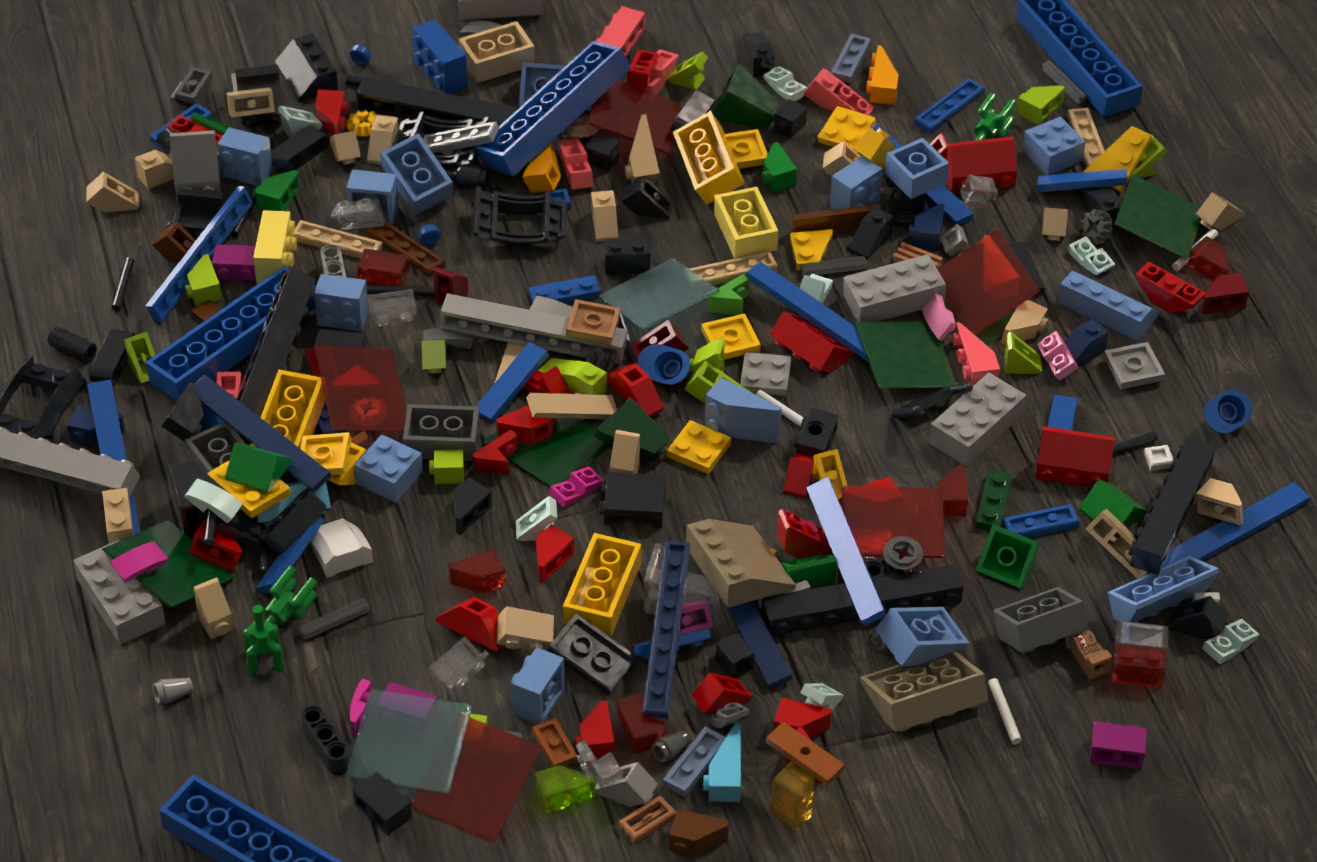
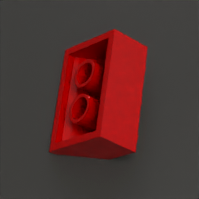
M1013 137L948 144L947 162L949 163L947 183L950 192L953 194L1015 187L1017 163Z
M783 311L769 334L776 339L775 344L785 350L787 348L793 351L792 355L800 361H808L810 363L809 367L818 373L822 371L832 373L855 354L805 318Z
M1043 426L1035 478L1092 488L1098 479L1108 482L1115 437Z

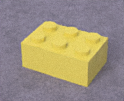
M758 187L715 195L714 215L734 259L777 250L778 229Z
M263 210L253 257L257 285L282 267H293L294 254L292 251H296L297 238L293 237L295 221H291V215L288 211Z

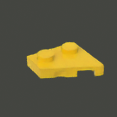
M832 229L790 233V244L796 270H800L801 264L822 261V257L827 251V245L832 240Z

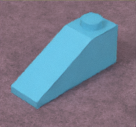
M740 723L734 724L709 764V775H704L703 791H709L710 802H740Z

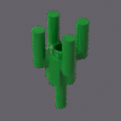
M990 93L978 110V114L982 119L975 127V134L978 136L974 141L994 139L995 136L1004 138L1016 121L1015 117L1010 115V113L1017 105V102L1014 99H1010L1001 113L997 114L995 110L990 109L997 96L994 93Z
M289 565L270 589V593L274 598L264 610L265 615L268 616L265 621L274 625H285L290 617L294 619L301 618L318 596L313 590L317 585L316 580L309 578L295 595L291 591L297 585V581L292 577L297 570Z
M255 605L253 607L254 622L243 631L249 674L251 676L258 675L257 656L267 653L272 654L274 670L281 672L284 670V662L278 627L265 621L263 607Z

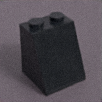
M194 460L170 465L174 496L183 532L190 539L194 538L203 520L207 519L209 508L202 512L184 496L197 479L223 489Z

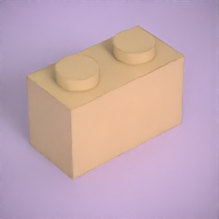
M270 87L226 93L229 115L231 117L275 112L273 93Z
M127 488L102 491L109 544L134 535Z
M506 606L497 619V644L505 645L509 649H526L532 653L536 647L546 651L553 642L554 615Z

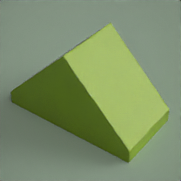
M144 332L124 339L128 363L140 383L149 381L145 362L155 356L148 333Z
M1009 332L1007 334L1004 355L1005 372L1011 374L1041 373V355L1015 334Z

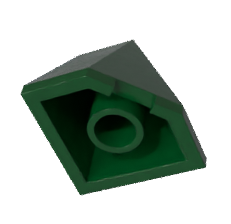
M738 64L729 76L721 95L718 97L712 114L718 121L764 129L768 122L772 123L774 121L778 101L742 65Z
M631 397L602 423L594 434L597 439L613 445L616 430L640 434V456L649 460L655 455L661 457L669 449L667 444L671 439Z

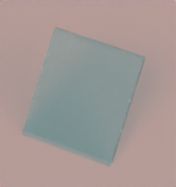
M672 258L599 295V297L611 306L621 308L620 312L646 330L721 290L678 260Z
M370 689L346 776L365 780L377 771L383 778H389L393 785L449 794L472 706L464 703Z

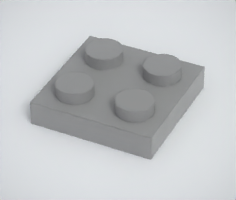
M1148 342L1104 351V359L1120 390L1164 381L1165 373Z
M745 352L740 385L752 393L762 390L769 395L787 396L791 356Z

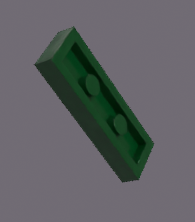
M993 469L988 470L975 528L990 531L993 524L1001 527L1013 473Z

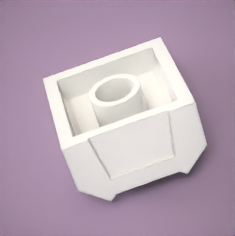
M343 518L321 525L310 541V545L327 578L361 565L373 563L372 549L357 526Z

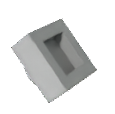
M958 224L940 237L945 252L950 256H953L968 244L964 230Z

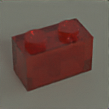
M364 248L357 265L358 279L366 280L367 285L404 286L409 274L408 255Z
M1115 643L1111 682L1162 688L1166 670V649Z
M645 692L617 699V717L634 754L651 750L655 740L667 734L663 719L659 720L658 718L642 716Z

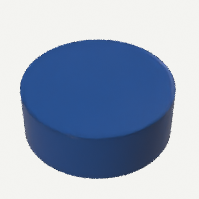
M362 45L353 46L349 53L354 63L363 66L367 65L372 57L371 52Z
M430 224L422 227L418 231L417 237L422 245L428 246L435 244L440 239L441 234L436 225Z

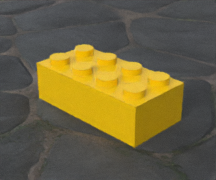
M711 111L673 132L693 186L706 205L715 201V195L731 192L745 184L722 126Z
M278 370L260 418L300 448L302 437L313 435L326 401L328 392L324 378Z
M597 533L593 534L563 605V625L566 626L575 613H577L607 636H612L641 565V544Z

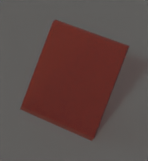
M618 80L592 105L588 123L596 128L634 141L641 115L646 114L654 149L671 155L675 137L670 127L680 113L681 105Z
M995 229L937 269L946 284V301L962 325L974 335H977L1040 292L998 229Z
M314 346L333 430L404 431L407 410L391 348Z
M844 486L841 488L842 509L862 556L883 557L884 547L889 540L898 536H906L916 540L921 545L923 558L945 557L942 488ZM907 549L902 554H899V557L907 556Z
M458 713L411 807L495 841L542 746Z

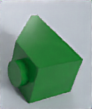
M778 142L772 145L763 162V172L761 173L763 183L772 192L796 185L797 168Z
M293 170L265 178L261 185L256 187L254 192L257 209L284 211L300 189L299 171Z

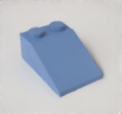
M721 378L706 394L705 426L736 439L778 443L780 441L781 407Z
M944 607L891 608L876 628L883 643L888 646L895 656V660L901 666H919L969 645L968 640Z

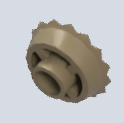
M583 112L562 133L565 136L570 135L572 138H589L591 135L594 136L599 129L596 127L594 119Z

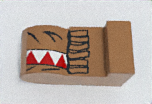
M1090 630L1069 637L1071 652L1089 680L1109 673L1112 656L1108 650L1102 649ZM1100 664L1101 667L1095 670V666Z

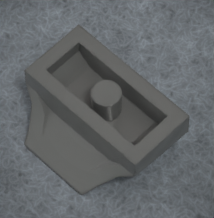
M192 67L171 98L191 104H201L209 92L212 82V71Z

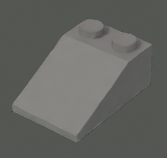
M215 131L170 133L177 201L180 188L221 192V176Z

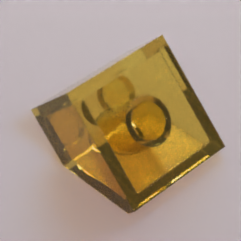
M791 762L773 779L771 811L795 828L802 821L806 822L814 811V776L794 762Z

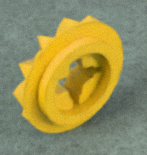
M365 110L364 112L357 111L356 114H350V118L347 120L349 132L355 131L356 136H370L376 118L375 112L368 113Z

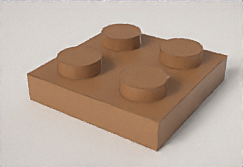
M575 299L566 329V336L612 345L621 308Z

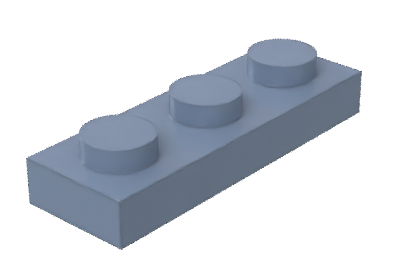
M851 34L831 73L840 81L851 84L871 45V38Z
M704 727L664 777L663 786L686 797L707 770L726 737Z

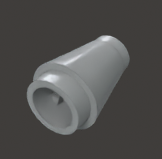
M190 678L160 679L158 683L153 684V693L158 704L170 703L193 692Z

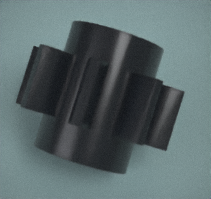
M595 350L594 355L588 354L585 361L608 373L613 371L615 363L610 361L612 355Z

